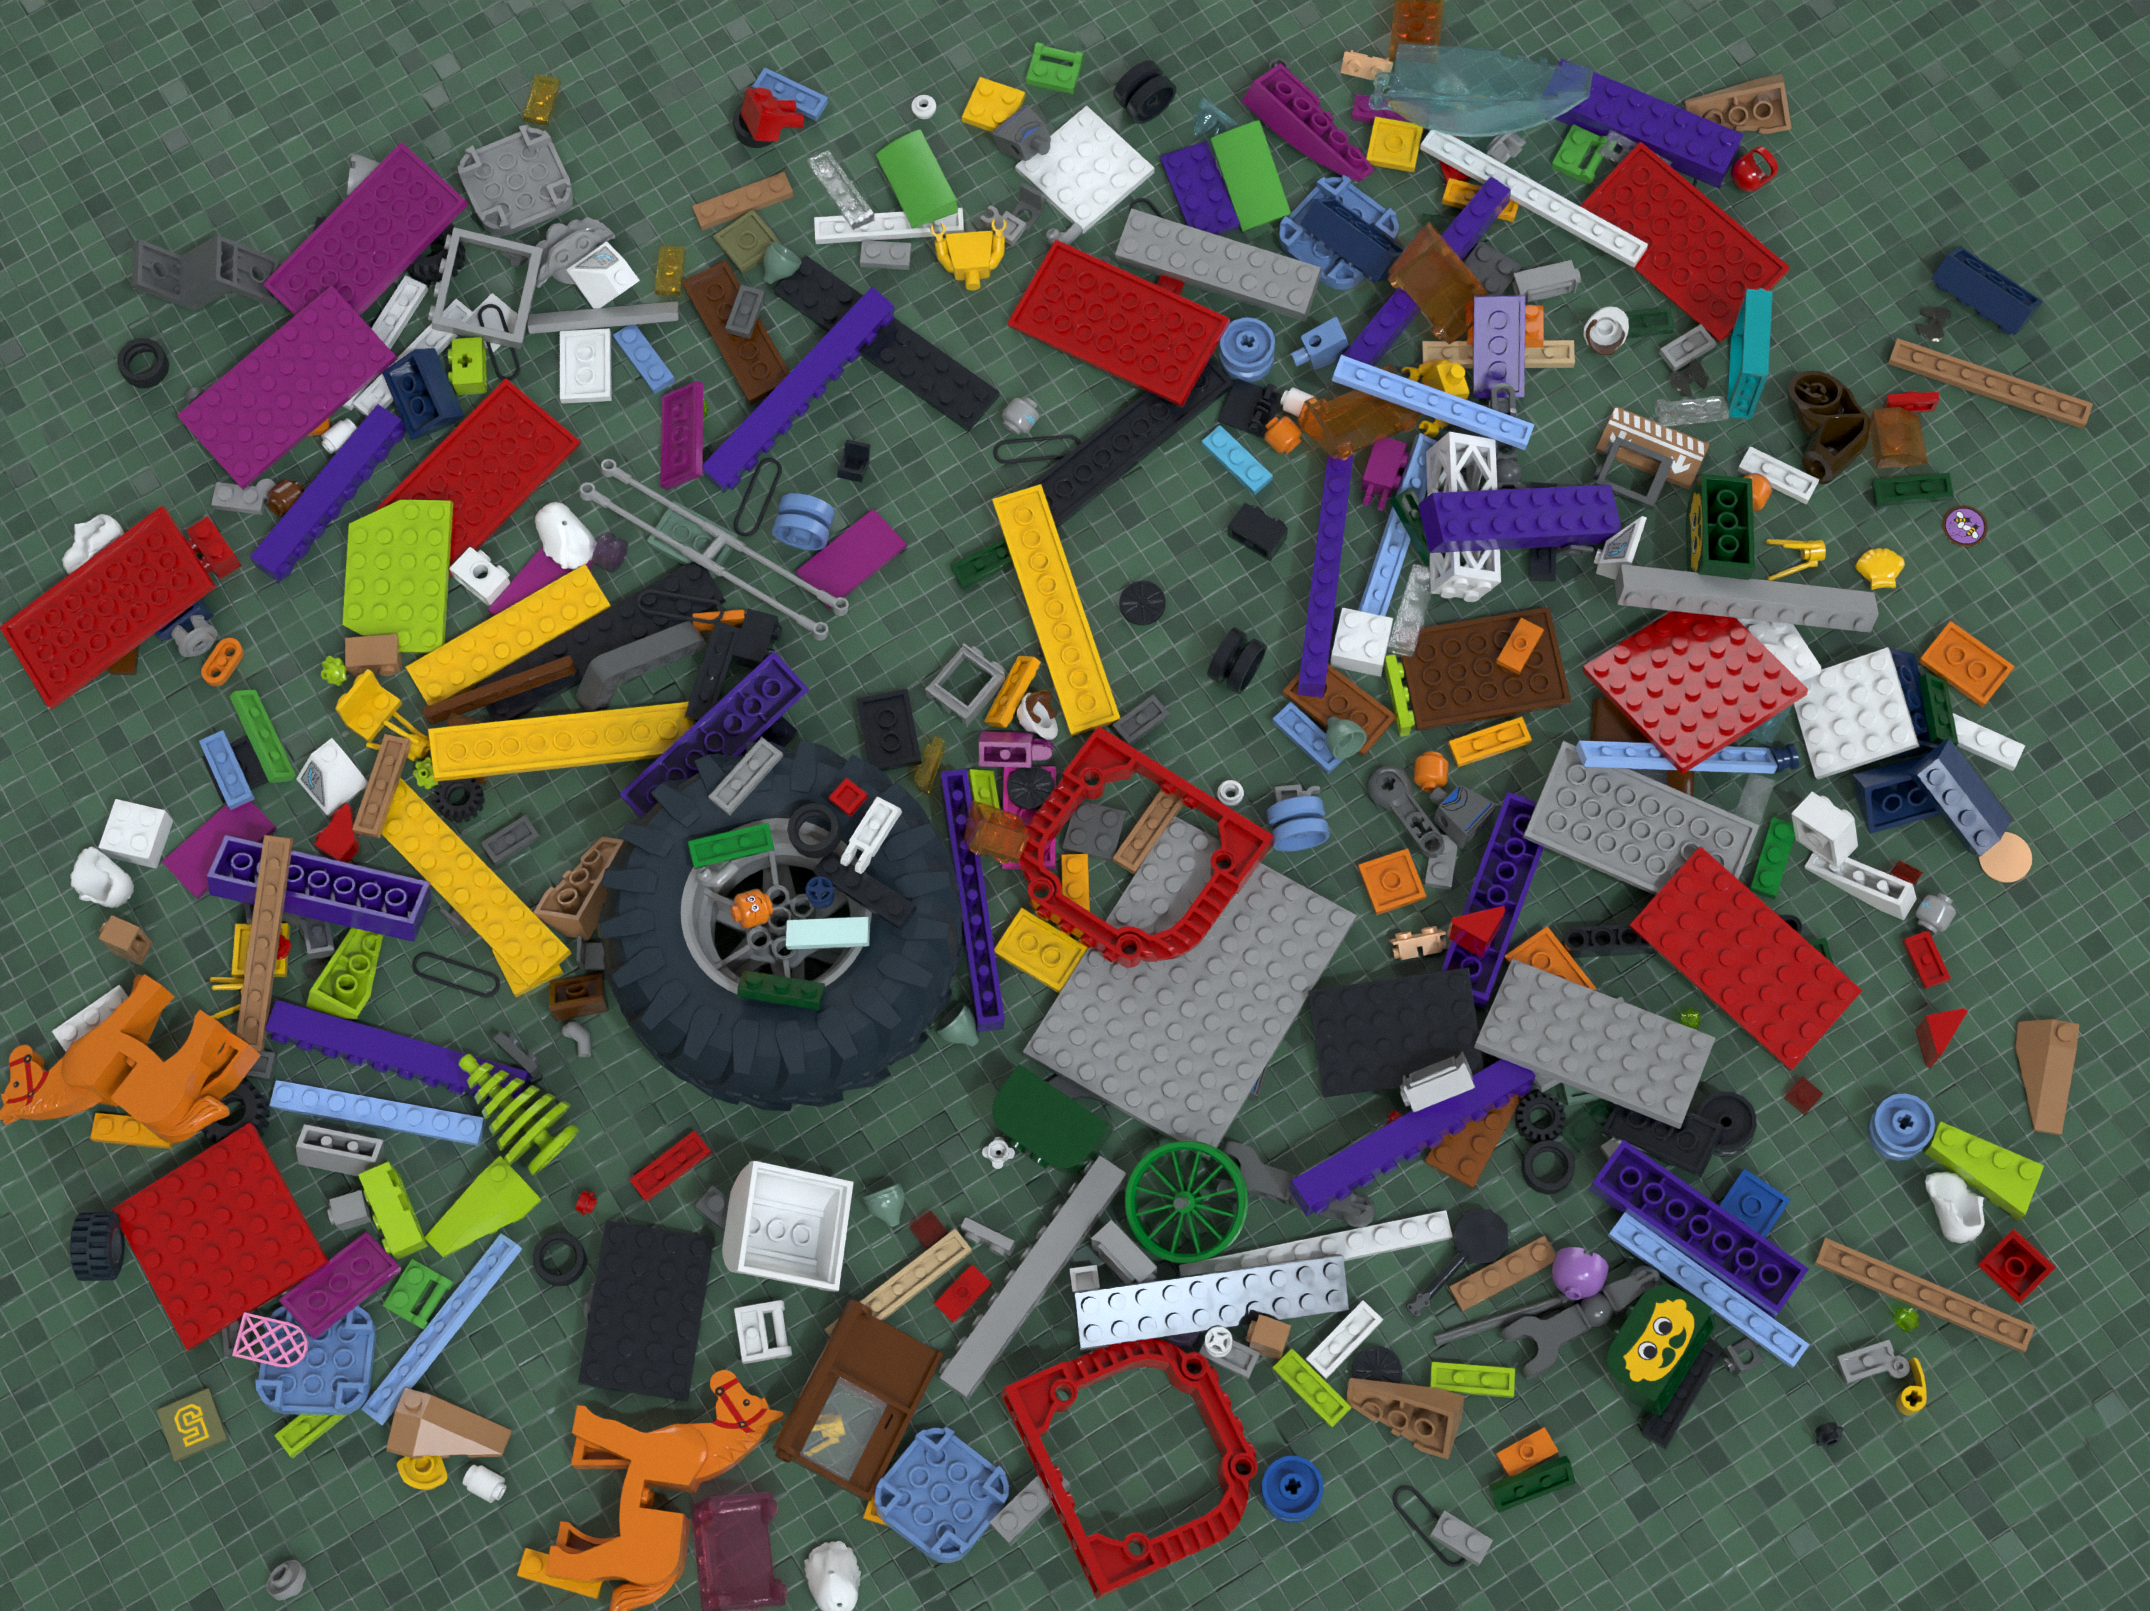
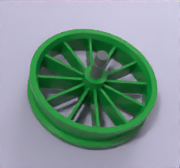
M1198 1141L1169 1143L1147 1154L1134 1169L1129 1179L1125 1196L1127 1219L1137 1239L1156 1256L1176 1263L1203 1261L1226 1250L1241 1233L1249 1207L1247 1185L1235 1162L1220 1149ZM1177 1150L1198 1151L1188 1188L1185 1185ZM1170 1152L1172 1153L1181 1190L1154 1164L1157 1159ZM1205 1153L1217 1160L1221 1165L1195 1189L1193 1187L1202 1154ZM1149 1167L1174 1191L1175 1196L1140 1186L1141 1180ZM1225 1168L1235 1188L1202 1196L1200 1191ZM1138 1190L1172 1199L1173 1204L1139 1212L1137 1203ZM1236 1191V1213L1203 1204V1199ZM1175 1207L1176 1210L1149 1235L1139 1215ZM1201 1208L1235 1218L1225 1237L1199 1211ZM1180 1212L1181 1216L1173 1246L1169 1250L1157 1243L1153 1238ZM1193 1214H1196L1221 1240L1206 1251L1202 1250ZM1186 1215H1188L1197 1253L1186 1254L1176 1252Z

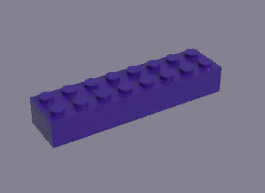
M1561 59L1541 98L1539 113L1569 126L1576 125L1598 136H1607L1613 141L1614 145L1632 151L1642 142L1674 170L1719 189L1740 148L1743 138L1741 133L1564 59Z
M1611 485L1438 492L1430 494L1418 504L1429 553L1605 544L1608 539L1622 530Z
M772 652L630 783L619 796L639 817L648 813L658 803L651 792L659 785L668 780L687 779L698 774L699 771L695 760L707 755L721 754L738 757L746 749V743L754 742L810 689L775 652Z
M1507 792L1461 915L1504 906L1505 914L1501 926L1482 958L1452 941L1441 969L1442 972L1469 968L1474 1005L1483 1009L1486 1008L1544 849L1543 846L1522 838L1537 802Z
M225 835L207 875L210 895L255 905L263 844ZM291 851L283 912L415 942L431 902L430 882Z
M1622 1140L1589 1188V1191L1622 1214L1626 1212L1773 1319L1809 1270V1268L1625 1140Z

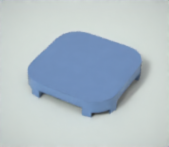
M1345 175L1342 178L1331 177L1325 179L1323 177L1318 180L1314 190L1300 203L1291 215L1283 218L1280 223L1279 233L1281 249L1289 258L1321 267L1322 276L1320 281L1329 287L1339 290H1347L1357 286L1365 279L1364 272L1358 267L1353 268L1346 264L1344 257L1338 252L1335 254L1324 247L1325 243L1319 238L1313 239L1305 233L1306 229L1300 223L1315 199L1335 198L1395 243L1397 242L1399 230L1396 213L1391 208L1386 210L1351 184L1352 179Z
M358 1305L315 1340L301 1327L306 1333L309 1343L306 1356L299 1364L292 1367H275L265 1363L260 1364L259 1378L255 1380L256 1391L265 1406L273 1412L330 1416L351 1414L364 1404L370 1391L377 1338L376 1326L370 1315ZM283 1306L275 1310L270 1317H266L290 1322L301 1327ZM268 1321L272 1329L280 1325L279 1323ZM264 1323L263 1327L265 1329V1333L269 1332V1330ZM286 1325L290 1333L297 1330L294 1327ZM283 1327L274 1332L279 1341L288 1336ZM300 1332L293 1336L297 1345L304 1341ZM272 1335L264 1338L267 1348L276 1343ZM290 1339L281 1344L285 1352L294 1348ZM278 1346L269 1351L273 1359L282 1355ZM304 1346L299 1348L301 1352H303ZM297 1351L288 1355L291 1363L300 1357ZM266 1354L262 1355L261 1360L270 1362ZM285 1358L277 1362L278 1364H288Z
M947 1427L944 1429H923L919 1432L915 1440L883 1479H880L876 1486L874 1498L877 1515L886 1525L926 1556L940 1563H952L961 1560L967 1555L989 1528V1522L1004 1508L1009 1496L1006 1472L1000 1466L995 1467L957 1438L954 1435L955 1431Z

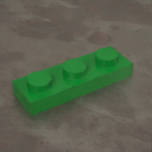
M1772 817L1749 889L1751 892L1772 899L1776 898L1795 836L1793 823Z
M768 823L688 841L694 869L775 850Z

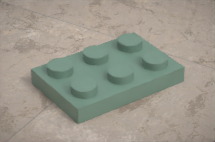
M673 500L674 504L678 505L679 507L683 508L684 510L688 511L689 513L693 514L694 516L698 517L704 522L708 521L709 523L715 525L716 527L722 529L723 531L727 532L728 534L732 535L733 537L739 540V536L737 534L727 530L726 528L716 524L715 522L703 517L702 515L692 511L691 509ZM670 508L667 509L655 528L680 544L687 545L701 554L716 539L714 536L703 531L702 527ZM653 534L646 541L648 546L683 565L693 562V560L682 555L680 550ZM724 544L711 560L722 566L733 548ZM708 570L711 577L714 579L716 574Z

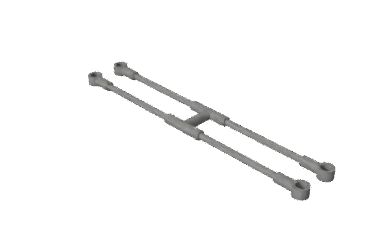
M605 459L601 463V473L604 476H613L627 485L634 486L699 525L703 531L716 538L703 554L687 545L680 544L611 502V499L597 492L592 483L586 482L580 486V497L583 500H592L604 508H610L680 550L682 555L714 574L725 577L795 619L797 624L811 631L816 640L822 641L827 638V624L823 622L816 623L802 614L795 613L725 571L724 567L711 560L724 544L739 552L746 553L817 596V599L831 606L836 615L843 616L848 612L849 603L845 598H835L824 590H818L746 547L745 543L708 521L704 522L632 479L631 475L616 467V462L612 459ZM842 605L844 608H838L837 606ZM817 630H823L824 632L819 633Z

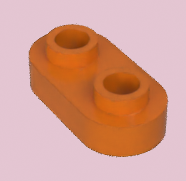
M225 638L217 644L201 669L202 677L207 684L221 686L229 679L244 655L243 647L239 641L234 638ZM235 651L234 655L227 656L228 652ZM215 672H221L218 677H213Z

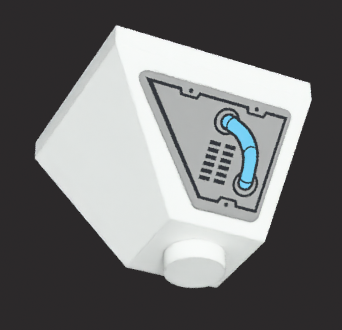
M605 242L566 269L593 309L601 308L639 281L625 259L608 242Z
M1641 516L1608 539L1603 550L1598 548L1594 563L1598 564L1596 574L1616 580L1621 564H1632L1647 519L1646 517Z
M333 738L310 755L297 777V781L328 817L333 815L338 808H342L345 803L356 797L368 785V781Z

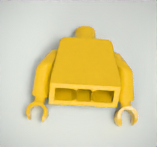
M996 218L993 219L991 226L995 231L994 235L993 231L945 234L946 239L943 238L945 225L940 222L942 231L936 234L933 231V224H931L930 232L936 237L934 244L938 261L947 272L954 274L955 280H965L967 290H978L981 287L980 279L989 278L991 270L996 269L1002 260L1005 249L1003 231L1007 228V221L1003 219L1004 226L1002 229L996 228Z
M1434 359L1420 364L1419 368L1404 367L1401 370L1404 373L1410 372L1408 379L1412 381H1419L1422 375L1423 385L1465 400L1469 396V389L1464 377L1465 370L1458 362L1450 363L1446 359ZM1435 418L1434 423L1422 421L1419 428L1427 430L1423 433L1424 435L1434 438L1438 435L1440 427L1443 429L1450 423Z

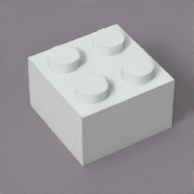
M1342 608L1330 665L1381 677L1393 618Z
M1811 792L1791 813L1796 841L1838 868L1858 847L1853 815L1847 810H1840L1835 807L1827 797H1820Z
M115 799L99 849L108 858L157 869L173 820L165 810Z

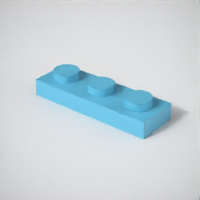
M1218 426L1202 440V446L1254 496L1273 480V475L1221 426Z

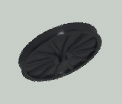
M1133 582L1125 587L1120 595V611L1124 618L1133 624H1152L1164 613V593L1152 582Z
M1032 765L1031 768L1021 767L1010 776L1007 784L1010 800L1017 807L1025 810L1041 808L1055 789L1051 774L1046 769Z
M1374 1346L1363 1350L1356 1357L1352 1367V1376L1356 1379L1399 1384L1402 1378V1366L1398 1357L1391 1350Z

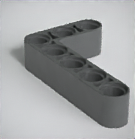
M686 621L601 654L588 665L576 693V698L586 712L605 711L608 709L620 683L691 656L700 651L705 646L706 641L692 621Z

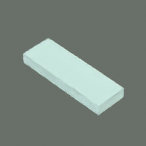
M869 917L787 920V949L869 946Z

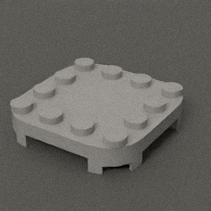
M528 125L519 126L520 132L476 150L473 145L465 150L466 154L458 166L459 175L480 223L493 237L499 238L514 234L553 218L573 205L574 193L570 178L546 130L543 132L540 129L529 128Z

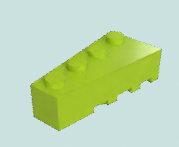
M1941 1121L1934 1128L1933 1136L1929 1140L1924 1154L1950 1173H1956L1967 1182L1969 1187L1978 1190L1989 1198V1201L1995 1206H2000L2011 1214L2010 1216L2017 1222L2026 1215L2044 1168L2042 1164Z

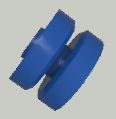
M1285 1456L1274 1461L1266 1470L1261 1484V1499L1266 1510L1275 1519L1286 1523H1299L1310 1518L1318 1509L1323 1495V1479L1318 1468L1309 1460L1299 1456ZM1289 1486H1294L1297 1491L1295 1495H1291V1492H1286V1489Z

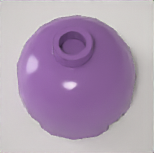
M1579 1247L1560 1249L1554 1258L1552 1267L1554 1284L1563 1294L1573 1300L1584 1299L1597 1294L1606 1282L1609 1269L1607 1262L1600 1255L1594 1252L1592 1256L1583 1254L1584 1249Z

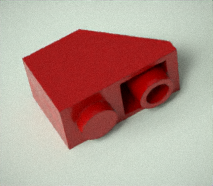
M347 803L334 812L328 827L318 833L314 846L319 853L328 859L350 863L360 849L359 835L352 830L356 816Z

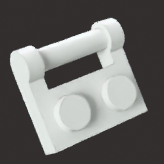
M783 1300L734 1308L743 1364L792 1356L791 1346H788L783 1317L785 1305ZM764 1313H772L777 1348L769 1349Z

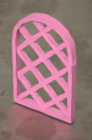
M244 1312L232 1356L274 1365L275 1367H292L299 1364L305 1358L309 1341L306 1333L297 1325ZM250 1317L262 1320L254 1325ZM247 1319L251 1327L243 1331ZM268 1321L279 1323L280 1325L272 1329ZM265 1323L269 1332L260 1336L256 1328ZM286 1325L294 1327L297 1330L290 1333ZM283 1327L288 1336L279 1341L274 1332ZM253 1330L257 1339L248 1343L244 1335ZM300 1332L304 1341L297 1345L293 1336ZM272 1335L276 1343L267 1348L263 1339ZM241 1339H242V1341L244 1342L245 1346H244L243 1348H241L240 1350H238V1349H239V1345H240V1341H241ZM290 1339L294 1348L285 1352L281 1344ZM260 1342L264 1350L255 1355L251 1346ZM278 1346L282 1355L273 1359L269 1351ZM302 1346H304L303 1352H301L299 1349ZM248 1349L252 1357L239 1354ZM297 1351L300 1357L291 1363L288 1355ZM266 1354L270 1362L258 1358ZM285 1358L288 1364H278L277 1362Z

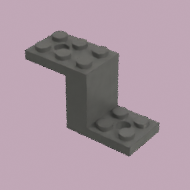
M219 235L214 236L183 255L138 239L133 242L132 288L193 311L230 291L273 307L278 304V298L263 283L279 268V259ZM153 266L156 267V270L160 273V276H158L154 272ZM252 270L254 271V274L258 277V280L254 278Z

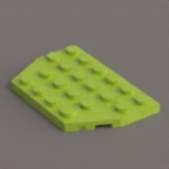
M399 500L349 523L342 625L364 637L397 634L400 652L429 654L445 644L453 516L452 501Z

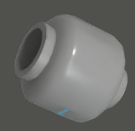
M1028 397L1024 399L1013 398L1002 413L1004 420L1002 424L1015 435L1020 433L1027 434L1039 419V413L1036 410L1037 404Z
M1939 893L1937 896L1927 895L1915 913L1918 919L1917 924L1933 934H1936L1937 931H1946L1956 915V910L1951 905L1953 900L1942 893Z

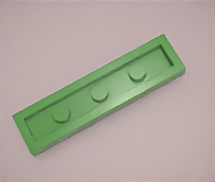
M256 689L234 691L230 695V699L269 783L292 781L296 775Z

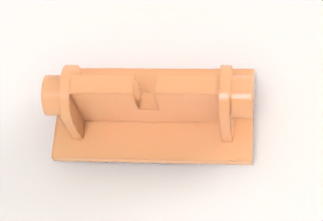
M1351 50V52L1346 51L1344 52L1341 73L1388 84L1394 62L1389 61V58L1383 59L1374 56L1370 58L1368 55L1354 52V50Z
M1437 926L1421 929L1422 933L1412 935L1411 931L1395 934L1396 938L1389 939V942L1397 947L1392 949L1394 959L1399 958L1402 961L1419 957L1417 951L1419 946L1422 947L1424 956L1442 953L1443 949H1447L1445 938L1440 939L1441 935H1446L1445 931L1438 930Z

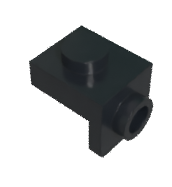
M846 440L844 456L838 468V478L857 482L863 481L870 464V444Z

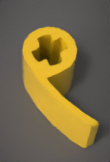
M1914 1357L1908 1362L1916 1386L1905 1388L1896 1398V1407L1902 1414L1907 1416L1919 1412L1925 1406L1927 1400L1925 1377L1919 1360ZM1909 1395L1913 1396L1912 1400H1916V1404L1910 1406V1401H1906Z

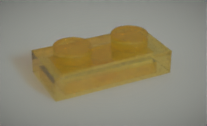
M536 74L523 114L524 121L548 126L561 85L560 79Z
M660 246L654 289L656 295H681L686 254L685 247Z
M935 736L932 744L928 743L925 748L923 758L926 760L924 766H919L915 775V782H917L919 792L925 794L930 792L946 749L945 739Z

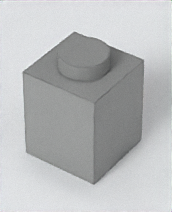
M361 1190L329 1200L331 1208L327 1210L329 1220L332 1225L335 1224L341 1231L373 1222L369 1205Z

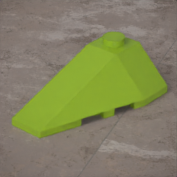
M351 928L311 988L306 1006L317 1012L338 1018L357 1019L371 996L383 935Z
M499 1156L476 1178L424 1238L444 1258L487 1234L491 1235L497 1232L498 1229L523 1219L542 1200L511 1166H507L505 1160Z

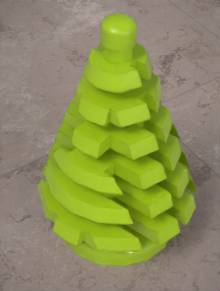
M471 1054L464 1055L459 1061V1066L471 1075L467 1080L470 1089L477 1084L481 1087L474 1096L477 1104H480L488 1096L492 1098V1101L482 1110L485 1120L490 1118L499 1108L503 1109L489 1127L492 1135L498 1133L512 1120L515 1121L497 1141L500 1151L509 1146L524 1131L526 1132L505 1156L504 1159L507 1166L517 1161L536 1143L541 1151L528 1166L529 1173L532 1176L536 1175L580 1131L576 1125L572 1124L562 1130L556 1137L551 1136L547 1132L567 1112L571 1104L565 1101L560 1102L536 1122L535 1120L554 1101L555 1096L547 1093L528 1110H525L524 1108L540 1091L539 1088L532 1085L514 1099L512 1095L522 1087L525 1081L515 1078L503 1088L501 1084L506 1080L509 1073L501 1070L492 1077L489 1072L493 1069V1065L486 1062L480 1066Z

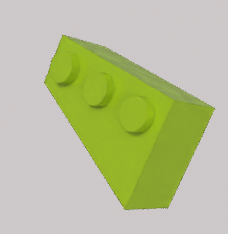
M388 1161L358 1174L364 1188V1197L375 1213L372 1215L378 1230L382 1229L385 1236L382 1239V1243L388 1254L392 1253L398 1260L428 1247L401 1176Z

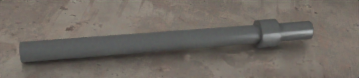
M1559 1293L1558 1297L1434 1335V1341L1436 1346L1516 1322L1525 1316L1532 1317L1561 1307L1564 1310L1574 1306V1303L1580 1302L1582 1299L1573 1300L1565 1294Z

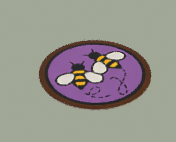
M1962 505L1950 509L1945 514L1942 522L1946 537L1959 546L1970 547L1977 545L1987 534L1988 526L1985 517L1979 510L1971 506Z

